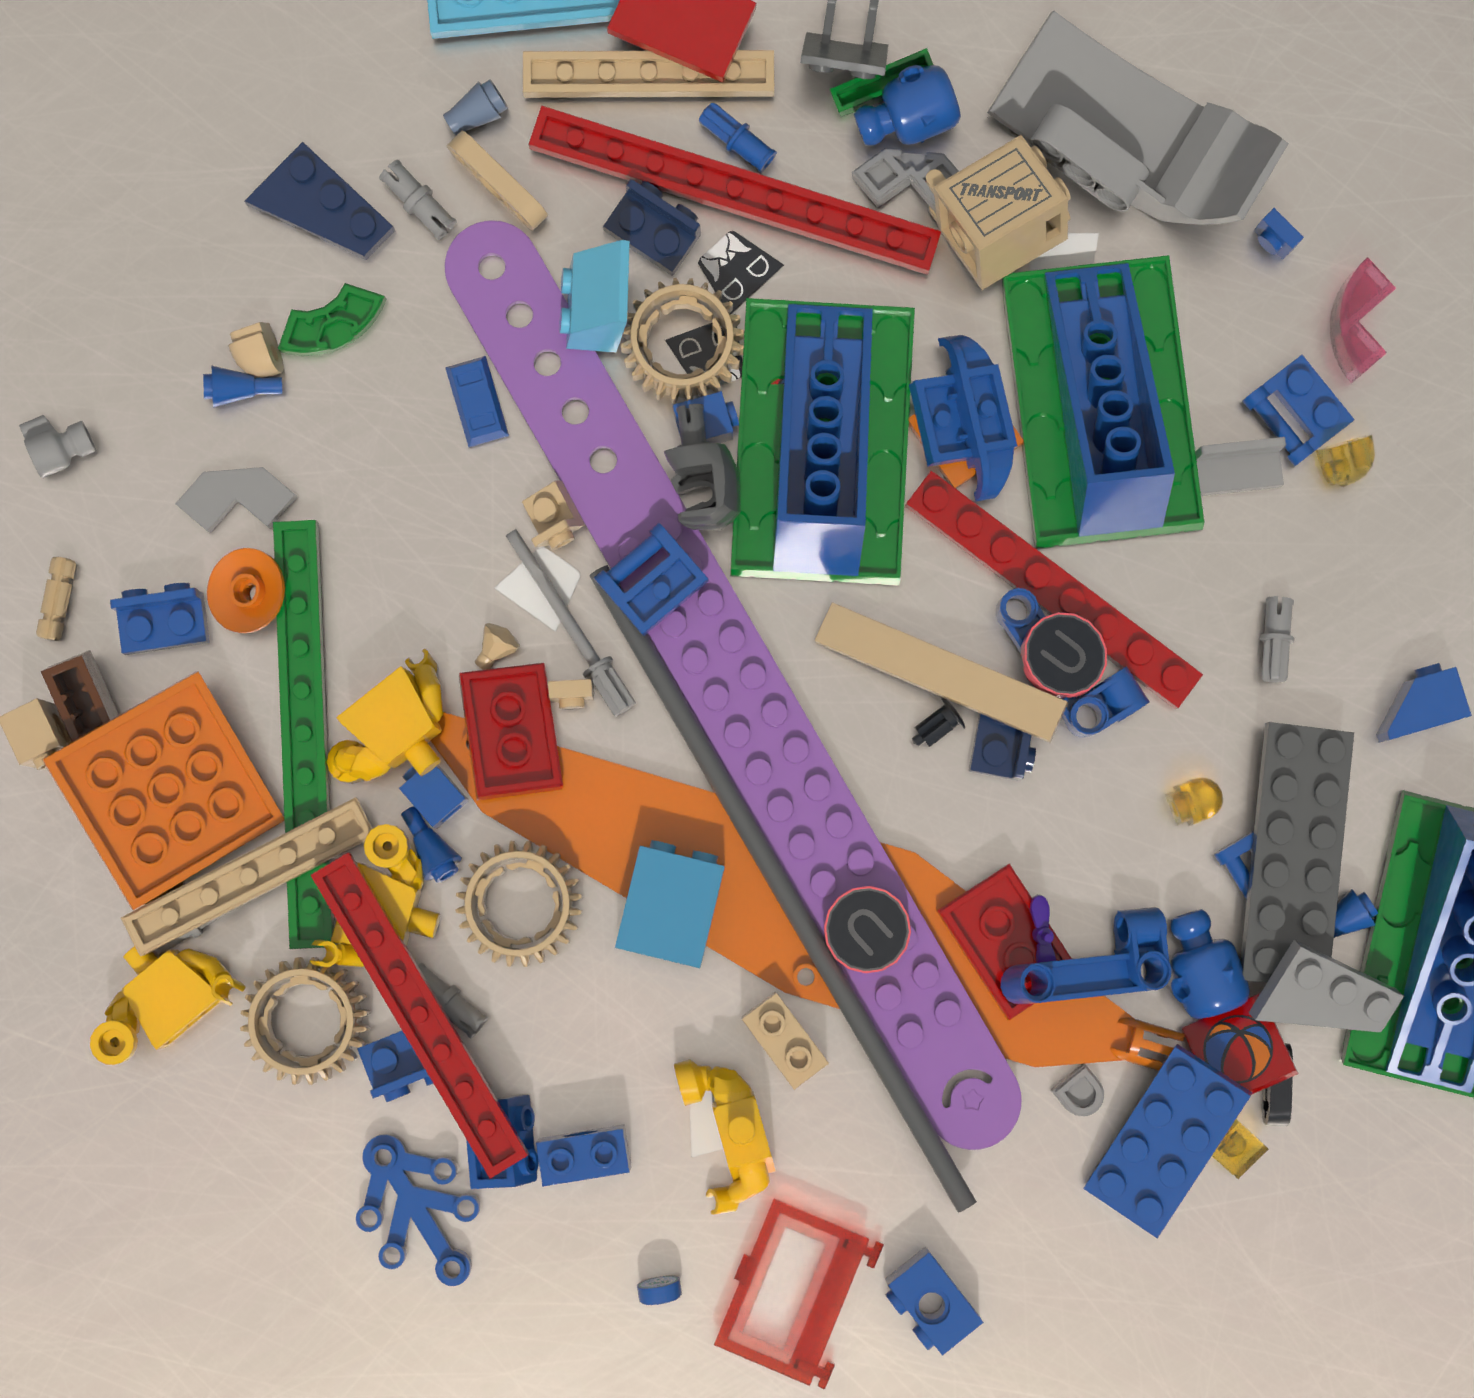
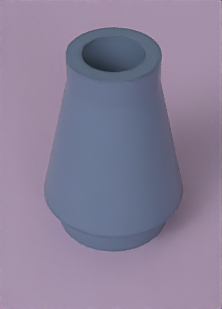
M489 79L483 84L478 81L443 116L450 129L457 135L461 131L465 132L502 118L500 113L507 110L508 106L494 83Z

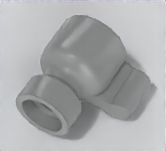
M44 415L19 425L25 438L24 443L28 454L41 478L66 469L71 463V458L75 455L83 457L96 451L83 421L68 426L64 433H58Z

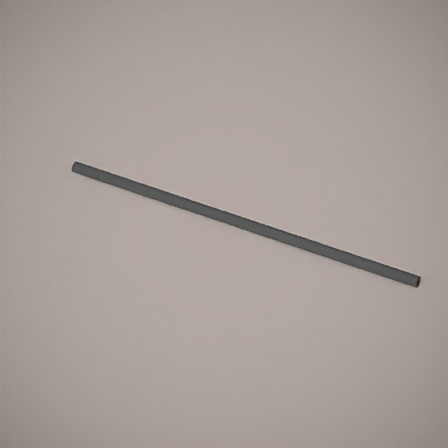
M606 565L595 570L589 575L951 1202L958 1213L966 1210L977 1201L838 961L832 956L824 937L648 634L644 637L593 579L602 570L607 572L610 568Z

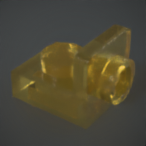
M1236 1118L1212 1157L1239 1179L1269 1149Z

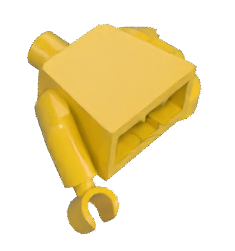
M426 649L422 650L424 658L420 663L414 664L410 658L405 660V664L411 672L400 666L336 717L364 745L357 741L344 740L331 748L328 753L327 765L334 778L351 784L361 782L362 780L370 781L386 774L391 767L396 768L406 760L411 763L420 776H423L441 762L440 758L428 744L442 731L438 721L443 715L441 686L436 675L437 663Z
M389 824L378 825L366 836L364 843L365 854L374 865L388 868L391 876L360 862H357L406 946L410 933L434 938L440 920V913L418 908L422 892L421 888L424 883L421 860L417 858L414 851L410 848L409 839L403 830ZM336 921L331 942L315 940L312 945L324 946L326 949V956L323 960H310L313 965L331 967L336 964L364 967L338 921Z
M134 946L123 958L136 972L137 976L116 994L104 1013L107 1016L106 1022L94 1029L90 1037L92 1054L98 1061L106 1065H116L127 1061L134 1055L137 1049L138 1038L136 1034L139 1033L140 1024L156 1050L166 1048L220 1002L231 1006L233 1002L228 999L229 991L233 987L241 992L246 987L242 982L231 977L227 969L214 956L189 948L182 951L178 949L168 950L159 958L153 952L140 956Z
M690 1059L675 1063L674 1069L685 1106L701 1102L705 1091H711L715 1102L712 1103V1108L733 1182L729 1186L708 1189L706 1197H715L716 1207L710 1211L712 1215L734 1212L738 1209L739 1203L767 1188L770 1182L768 1173L776 1171L754 1091L751 1090V1087L735 1070L715 1066L713 1069L710 1066H698Z

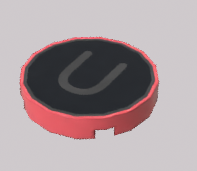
M1058 612L1043 617L1027 631L1021 645L1023 670L1026 678L1036 689L1061 699L1077 697L1088 692L1101 680L1107 666V648L1101 633L1090 621L1073 613Z
M872 886L853 888L839 896L827 911L824 924L826 945L834 959L849 970L861 973L883 971L897 963L908 947L911 935L909 915L901 901L887 890Z

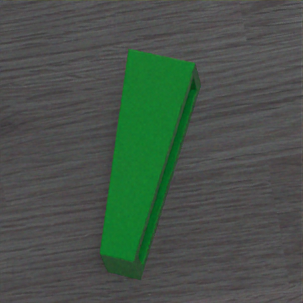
M925 48L886 65L885 76L876 75L874 79L855 78L831 88L830 92L840 117L854 113L860 107L873 106L883 102L882 92L888 82L898 78L900 72L905 68L915 65L921 67L934 65L928 49Z

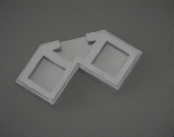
M884 148L852 171V178L877 208L911 184L936 213L935 197L926 183V174L930 170L936 169L941 171L947 179L959 172V170L943 153L927 152V155L905 153L902 152V149Z
M259 467L203 472L175 504L206 531L211 533L237 502L243 505L268 528H271L273 522L279 519L297 496L265 468Z

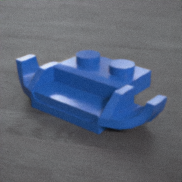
M956 335L938 338L939 346H943L947 350L951 362V367L945 371L946 376L915 380L909 384L927 467L966 461L968 469H976L977 488L974 492L975 501L996 498L1008 479L1013 464L1014 448L1017 447L999 365H994L987 352L970 337Z

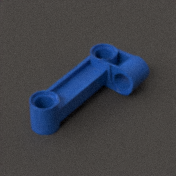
M1015 588L1008 591L999 600L996 606V618L1021 654V645L1027 631L1046 616L1039 607L1036 597L1030 591L1023 588ZM1017 599L1025 604L1027 608L1025 619L1015 620L1008 615L1006 604L1009 600ZM1126 666L1096 685L1094 689L1091 688L1085 694L1062 699L1068 702L1062 718L1067 729L1073 735L1090 737L1101 732L1116 721L1120 722L1147 705L1150 701ZM1080 706H1088L1095 711L1097 721L1093 728H1084L1078 723L1076 713Z
M1157 907L1117 911L1114 919L1115 955L1011 966L1004 972L1001 978L1002 993L1008 1001L1014 1004H1033L1164 988L1171 978L1165 916ZM1142 964H1144L1146 968L1145 979L1142 977L1141 974ZM1027 974L1032 982L1030 993L1027 992L1024 985Z

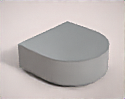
M1081 1064L1051 1089V1092L1064 1108L1077 1116L1094 1114L1099 1110L1104 1100L1103 1086L1086 1064Z

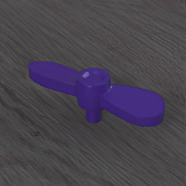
M1037 894L1030 902V911L1035 925L1032 937L1037 943L1036 963L1056 961L1051 945L1054 934L1049 929V903L1044 896Z

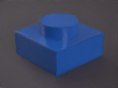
M1275 208L1253 230L1258 235L1257 239L1260 245L1272 255L1277 254L1282 260L1304 238Z

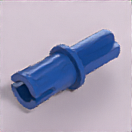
M716 103L709 104L700 115V124L727 145L726 150L728 152L734 150L753 165L758 172L762 173L775 158L777 151L771 149L749 131V124L744 123L742 125Z

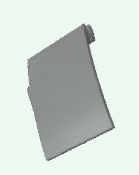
M1055 11L1049 14L987 112L1019 136L1022 135L1029 142L1030 147L1037 146L1047 162L1108 207L1125 212L1132 205L1159 221L1206 225L1243 220L1289 144L1276 133L1244 119L1231 109L1208 102L1203 107L1130 64Z

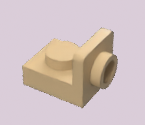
M562 480L552 482L522 501L539 534L531 539L535 547L550 546L552 550L563 547L575 539L573 532L585 526Z

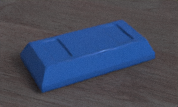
M486 356L445 367L468 447L508 437L509 433Z

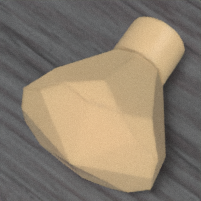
M487 623L483 629L482 651L475 660V664L483 670L490 669L496 660L516 652L520 644L507 628Z

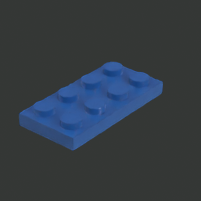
M1176 1044L1083 1189L1158 1239L1246 1105L1252 1092L1179 1044Z

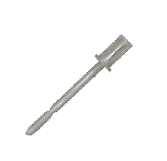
M517 529L506 535L507 539L590 666L584 671V678L592 680L615 717L622 712L628 711L636 702L611 665L613 658L611 656L603 659L599 658Z

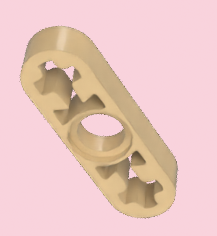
M461 131L447 144L451 154L527 228L533 231L548 216L540 203L466 132Z

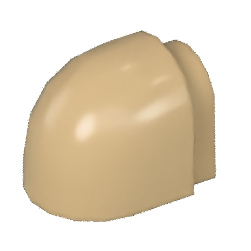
M258 322L230 333L233 343L229 344L228 347L236 364L246 373L257 377H268L283 372V359L281 352L278 350V344L270 323Z

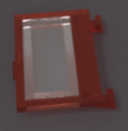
M773 1198L750 1256L747 1254L743 1255L734 1279L738 1280L739 1283L714 1345L810 1386L813 1377L817 1376L820 1378L817 1386L826 1389L835 1364L827 1361L825 1367L819 1365V1362L863 1255L869 1257L867 1266L874 1269L884 1244L876 1241L874 1247H870L867 1245L869 1242L868 1237Z

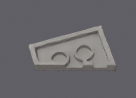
M1293 940L1249 1011V1014L1254 1020L1382 1032L1404 996L1396 988Z

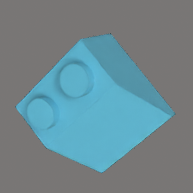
M620 240L573 253L570 268L562 269L561 293L568 294V308H561L559 333L567 334L566 349L617 352L627 324L630 241Z

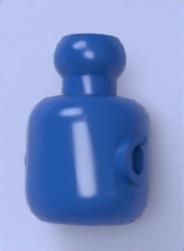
M915 65L905 68L900 72L898 78L888 82L882 92L884 104L876 107L863 106L854 113L862 140L868 146L880 143L886 135L895 133L898 140L903 144L923 143L929 138L953 129L961 118L959 104L951 81L945 70L936 65L926 67Z
M1203 909L1172 918L1170 923L1172 934L1180 940L1183 950L1173 955L1170 963L1171 973L1174 978L1171 982L1172 993L1183 1004L1186 1012L1195 1019L1209 1018L1234 1010L1245 1004L1250 995L1249 985L1243 976V968L1235 946L1226 939L1212 940L1209 932L1211 920Z

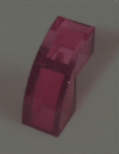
M1368 257L1342 284L1333 303L1330 317V339L1334 356L1350 383H1353L1387 353L1359 321L1391 294L1396 287Z

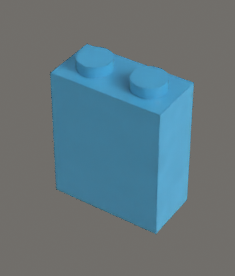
M651 840L649 848L639 847L615 948L701 968L725 866L717 864L718 856L693 850L692 857L689 858L675 854L676 846Z

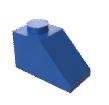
M1440 663L1414 670L1417 678L1402 684L1376 734L1378 743L1472 716L1457 667L1442 671Z

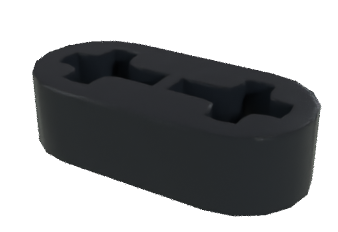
M1285 1043L1290 1053V1056L1293 1060L1291 1045L1289 1043ZM1293 1077L1262 1090V1119L1265 1125H1289L1292 1112Z

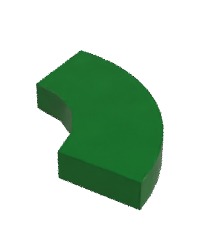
M344 283L337 297L324 307L310 311L291 309L278 350L290 355L315 356L344 348L361 337L373 325L387 299L384 295Z

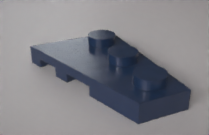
M304 142L244 201L247 206L257 211H263L292 227H298L316 235L321 240L364 260H367L395 231L392 224Z

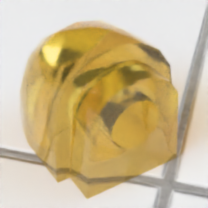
M1372 434L1316 450L1323 476L1329 484H1338L1341 487H1345L1357 482L1368 474L1373 467L1375 459V445Z
M1204 777L1194 778L1173 786L1174 791L1165 794L1177 826L1186 822L1188 826H1192L1208 820L1219 812L1223 804V794L1218 784Z

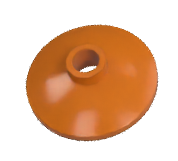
M241 548L225 555L212 570L207 586V600L212 615L224 628L238 633H252L266 627L278 614L285 594L284 577L277 562L267 553L253 548ZM255 586L256 592L253 599H251L250 591Z

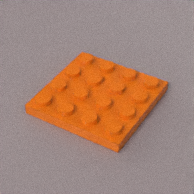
M199 671L190 674L42 758L43 763L132 910L139 908L284 821L282 813Z

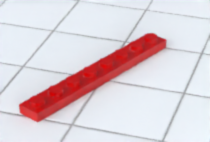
M932 470L905 504L906 508L1011 587L1030 591L1036 597L1039 607L1047 614L1052 615L1058 612L1073 613L1090 621L1102 635L1107 648V659L1120 669L1127 666L1136 681L1172 708L1178 709L1203 676L1200 671Z
M348 852L311 874L310 876L488 1177H494L528 1156L529 1153L352 854Z

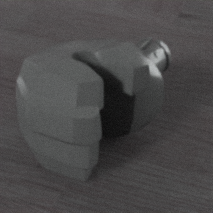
M689 404V408H686L685 405L676 408L679 419L681 445L664 451L668 463L676 473L671 479L672 485L677 494L687 493L697 488L710 487L713 495L709 501L696 504L687 508L686 511L677 514L678 520L681 524L692 530H722L731 524L741 513V493L736 464L725 444L707 442L703 414L704 405Z

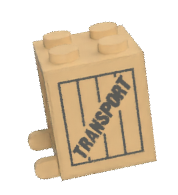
M1022 135L947 179L941 171L936 169L930 170L926 174V183L934 194L936 213L930 206L929 212L936 221L938 229L942 231V235L982 290L1068 239V221L1070 220L1068 200L1071 199L1069 190L1061 178L1057 177L1054 179L1046 169L1047 162L1040 149L1035 145L1030 147Z

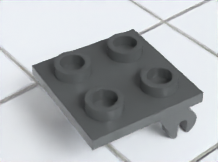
M828 0L823 34L806 32L800 63L809 64L811 70L823 73L833 72L834 68L849 70L852 76L861 79H874L876 75L885 76L888 44L872 42L879 0H870L863 45L830 40L836 0Z

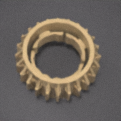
M674 278L672 285L666 287L660 281L658 282V290L654 293L645 289V300L643 302L633 301L636 313H627V323L630 326L625 327L622 337L628 341L620 344L622 353L629 354L624 359L625 367L635 368L632 372L633 381L644 379L642 386L645 393L654 388L657 400H661L666 394L671 396L672 404H676L678 397L685 398L688 401L692 400L693 396H706L707 391L710 389L714 392H720L719 382L721 380L728 383L732 381V375L728 369L739 370L740 361L735 356L743 355L744 346L737 343L744 339V330L735 328L740 324V315H730L733 310V303L731 301L722 303V291L718 290L713 294L710 293L707 282L701 288L694 286L693 278H689L687 284H679L678 279ZM676 309H689L701 313L707 321L712 320V329L717 334L718 346L714 357L708 360L705 365V373L703 369H696L691 374H675L664 370L660 363H653L652 352L647 346V338L652 325L659 321L660 311L663 315H666ZM720 326L722 327L725 336H722V331H721ZM639 346H640V347H643L644 355H645V357H646L648 363H647V362L645 361V359L643 358V356H642V354H641V352H640Z
M510 841L508 852H505L500 845L496 844L494 845V857L481 852L480 856L484 864L478 866L470 863L468 866L474 875L472 878L461 877L460 879L468 887L466 892L456 893L458 898L465 900V906L459 907L455 911L459 914H466L467 918L459 927L460 929L471 928L473 933L468 937L467 942L471 943L479 940L481 942L478 950L479 954H483L489 949L493 950L492 962L494 963L502 955H506L508 967L514 965L516 957H520L523 966L527 967L533 954L539 963L545 962L544 950L547 949L553 955L559 954L555 942L560 941L569 944L570 940L564 933L565 930H578V926L570 920L571 916L583 913L582 910L573 907L574 901L583 898L582 894L572 893L571 890L572 887L579 883V879L567 880L565 876L571 870V865L568 864L559 868L557 866L561 857L559 853L552 855L549 859L545 858L547 853V846L542 845L536 853H533L531 841L525 842L522 851H519L515 841ZM515 859L530 860H527L526 864L520 862L506 865L507 869L516 870L523 867L535 870L545 877L548 886L555 888L557 885L551 876L545 872L547 868L556 878L563 897V909L560 911L561 900L559 891L553 892L552 898L555 902L553 918L545 930L535 934V941L548 934L552 928L555 929L553 933L540 944L525 949L512 948V944L533 942L532 938L524 937L520 940L507 938L494 930L490 920H482L488 932L494 936L492 938L484 929L479 915L480 917L485 916L487 912L484 904L487 888L495 877L503 875L505 872L504 867H500L491 873L487 879L485 878L500 864ZM477 899H478L479 915H478V910H477Z
M297 957L294 959L293 969L287 961L279 962L280 974L273 969L265 970L267 982L262 980H255L253 982L258 992L245 996V999L251 1003L250 1009L242 1010L240 1013L248 1017V1024L240 1027V1031L249 1032L250 1039L244 1043V1046H253L256 1050L251 1059L253 1061L263 1059L266 1062L263 1072L271 1071L274 1068L277 1069V1080L279 1081L283 1080L288 1074H291L293 1085L299 1084L303 1075H305L308 1084L312 1085L317 1082L318 1072L325 1081L332 1078L331 1067L341 1073L346 1070L343 1058L349 1061H355L358 1058L352 1049L353 1047H363L366 1045V1042L359 1035L360 1032L370 1030V1026L362 1023V1017L370 1014V1010L361 1009L360 1002L364 1001L367 996L366 994L356 995L354 989L359 984L358 980L349 983L345 981L348 973L347 969H342L335 974L333 972L334 965L320 968V966L313 965L309 961L306 967L303 957ZM311 957L310 960L319 961V957ZM312 977L318 978L326 983H323L319 980H312ZM290 979V983L285 984L280 989H278L283 983ZM300 984L315 985L319 990H329L332 987L333 989L330 990L329 997L337 1003L341 1016L340 1031L334 1036V1042L340 1044L336 1052L322 1063L321 1058L328 1056L338 1046L335 1044L327 1046L321 1054L312 1057L297 1056L291 1050L280 1053L279 1051L282 1050L283 1046L275 1038L271 1026L272 1010L277 1006L278 1002L277 998L272 997L273 994L276 997L284 995L289 988Z

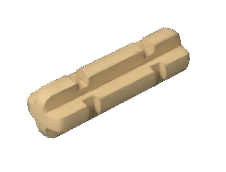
M53 557L51 559L48 573L52 577L51 580L47 579L40 611L44 616L43 619L38 620L36 634L40 638L57 641L62 637L64 624H61V618H66L72 585L69 584V579H74L76 563L71 559L63 557Z

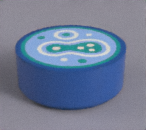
M660 1276L637 1284L639 1302L644 1305H659L672 1302L682 1295L680 1278L678 1276Z

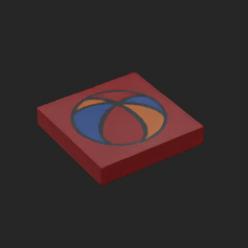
M1260 993L1250 997L1245 1004L1234 1010L1200 1019L1182 1028L1194 1055L1251 1091L1252 1094L1299 1074L1276 1023L1254 1020L1249 1014Z

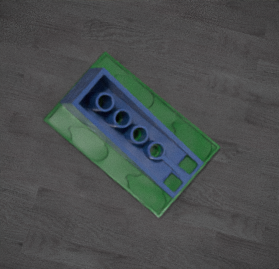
M1169 255L1015 272L1003 277V301L1020 422V436L1023 439L1022 450L1035 548L1203 530L1205 521Z
M746 298L737 452L741 513L733 521L730 576H754L776 579L794 578L796 580L838 581L863 584L880 583V585L899 586L910 409L909 384H911L915 308ZM784 379V384H771L776 380Z
M1402 790L1386 852L1387 859L1374 906L1378 912L1373 917L1376 926H1372L1370 929L1360 972L1396 988L1404 997L1382 1032L1347 1029L1341 1060L1343 1065L1474 1098V808Z

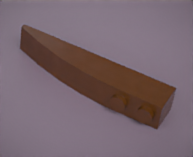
M91 650L51 665L41 671L71 741L78 739L119 715ZM185 881L145 903V905L185 885Z

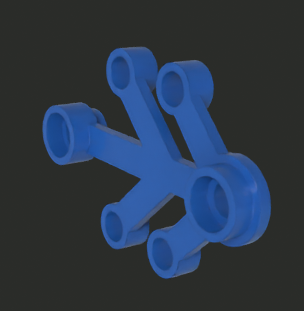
M383 1134L374 1137L366 1144L363 1150V1164L371 1174L364 1206L356 1214L357 1226L365 1232H372L382 1224L384 1214L380 1207L387 1182L389 1181L398 1196L387 1243L380 1249L378 1255L381 1265L387 1269H396L405 1261L407 1253L404 1245L410 1219L412 1218L437 1259L435 1272L438 1279L448 1286L462 1284L470 1275L472 1269L471 1259L463 1250L451 1248L427 1208L453 1213L458 1220L469 1222L479 1214V1200L472 1194L457 1196L413 1186L405 1171L428 1174L437 1184L445 1185L450 1183L457 1175L458 1169L455 1161L449 1157L434 1159L408 1153L403 1143L392 1135ZM380 1149H386L391 1153L392 1159L388 1165H382L377 1161L376 1155ZM439 1163H447L451 1167L450 1177L441 1178L437 1175L436 1167ZM463 1200L471 1201L474 1204V1213L469 1216L463 1215L459 1211V1203ZM365 1210H372L376 1213L377 1222L375 1225H367L363 1222L362 1215ZM394 1247L400 1252V1260L398 1262L391 1263L386 1259L385 1251L387 1248ZM449 1261L457 1262L460 1266V1274L449 1276L445 1272V1264Z

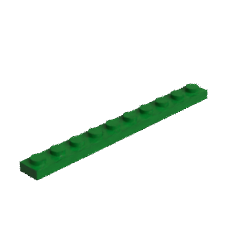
M316 520L273 522L274 560L279 565L285 582L284 600L276 615L285 833L330 811L319 529ZM332 859L287 882L289 949L325 948L324 946L312 945L315 940L331 942L335 928L334 914L310 875L331 863Z

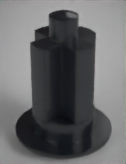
M941 698L945 705L914 727L918 734L912 738L913 744L919 747L922 743L926 742L930 747L959 724L965 729L963 719L946 699Z

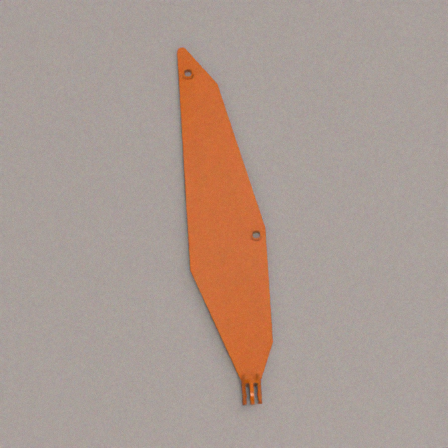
M443 712L441 719L438 721L442 731L431 742L482 813L540 847L542 845L547 846V851L551 854L559 853L561 860L625 898L628 896L639 847L649 848L651 840L676 846L675 854L689 858L692 857L693 850L718 856L717 864L725 866L706 946L784 993L840 1009L714 792L557 746L563 781L562 790L477 800L465 718ZM880 842L1005 1059L1032 1067L1124 1060L1160 1071L1164 1063L1138 1056L1140 1048L1167 1056L1171 1054L1174 1048L1143 1039L1144 1031L1160 1037L1184 1041L1185 1033L1135 1019L1106 996L1035 1003L1011 1020H1007L937 913L938 909L966 891L915 852ZM808 968L813 972L814 979L811 984L802 985L799 983L797 975L801 969Z

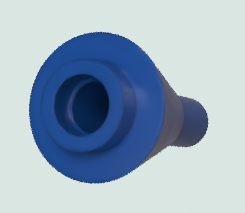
M213 365L211 366L212 374H203L204 399H213V408L252 398L257 394H283L282 377L254 378V375Z
M414 806L402 812L401 816L414 836L413 842L417 856L422 863L424 880L435 879L436 883H440L455 875L459 870L457 864L461 861L462 857L432 828H428L419 811Z
M1351 889L1337 903L1334 938L1376 926L1372 917L1377 915L1378 912L1365 892L1357 896L1354 890Z

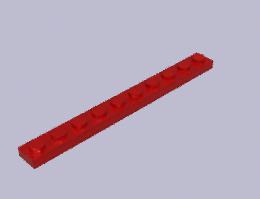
M542 105L528 144L530 150L628 181L632 179L639 184L642 181H646L660 191L926 275L929 273L942 232Z

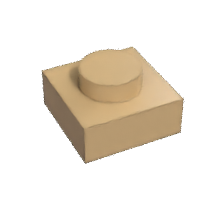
M591 679L548 681L549 699L551 702H559V709L584 708L585 700H594V686Z

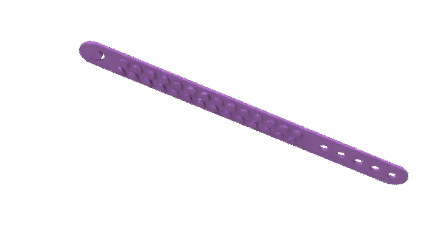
M491 220L475 223L467 227L455 237L446 254L445 276L449 288L559 480L563 481L583 522L610 569L651 535L649 530L660 523L709 579L703 587L649 631L648 635L822 936L825 939L824 924L827 911L839 896L853 888L872 886L887 890L901 901L907 911L911 935L908 947L897 963L883 971L861 973L849 970L841 963L839 965L937 1134L953 1146L968 1150H979L999 1143L1012 1131L1021 1111V1091L1014 1073L700 531L692 530L679 522L677 514L686 511V507L676 493L670 479L597 353L589 350L566 349L567 334L559 333L561 308H568V303L530 238L522 230L509 223ZM488 256L500 257L505 262L504 273L494 280L484 278L479 272L480 263ZM515 304H525L533 311V318L525 327L517 328L510 325L507 321V312ZM543 352H553L561 360L559 370L551 376H543L535 370V360ZM571 400L583 401L589 408L587 419L580 424H570L562 416L563 407ZM601 448L612 450L617 457L616 466L607 473H599L590 465L592 454ZM661 548L620 583L624 593L664 561L669 554ZM973 1069L983 1071L991 1076L992 1079L989 1083H985L977 1078L961 1080L954 1086L951 1092L950 1106H943L942 1096L944 1088L948 1081L957 1073Z

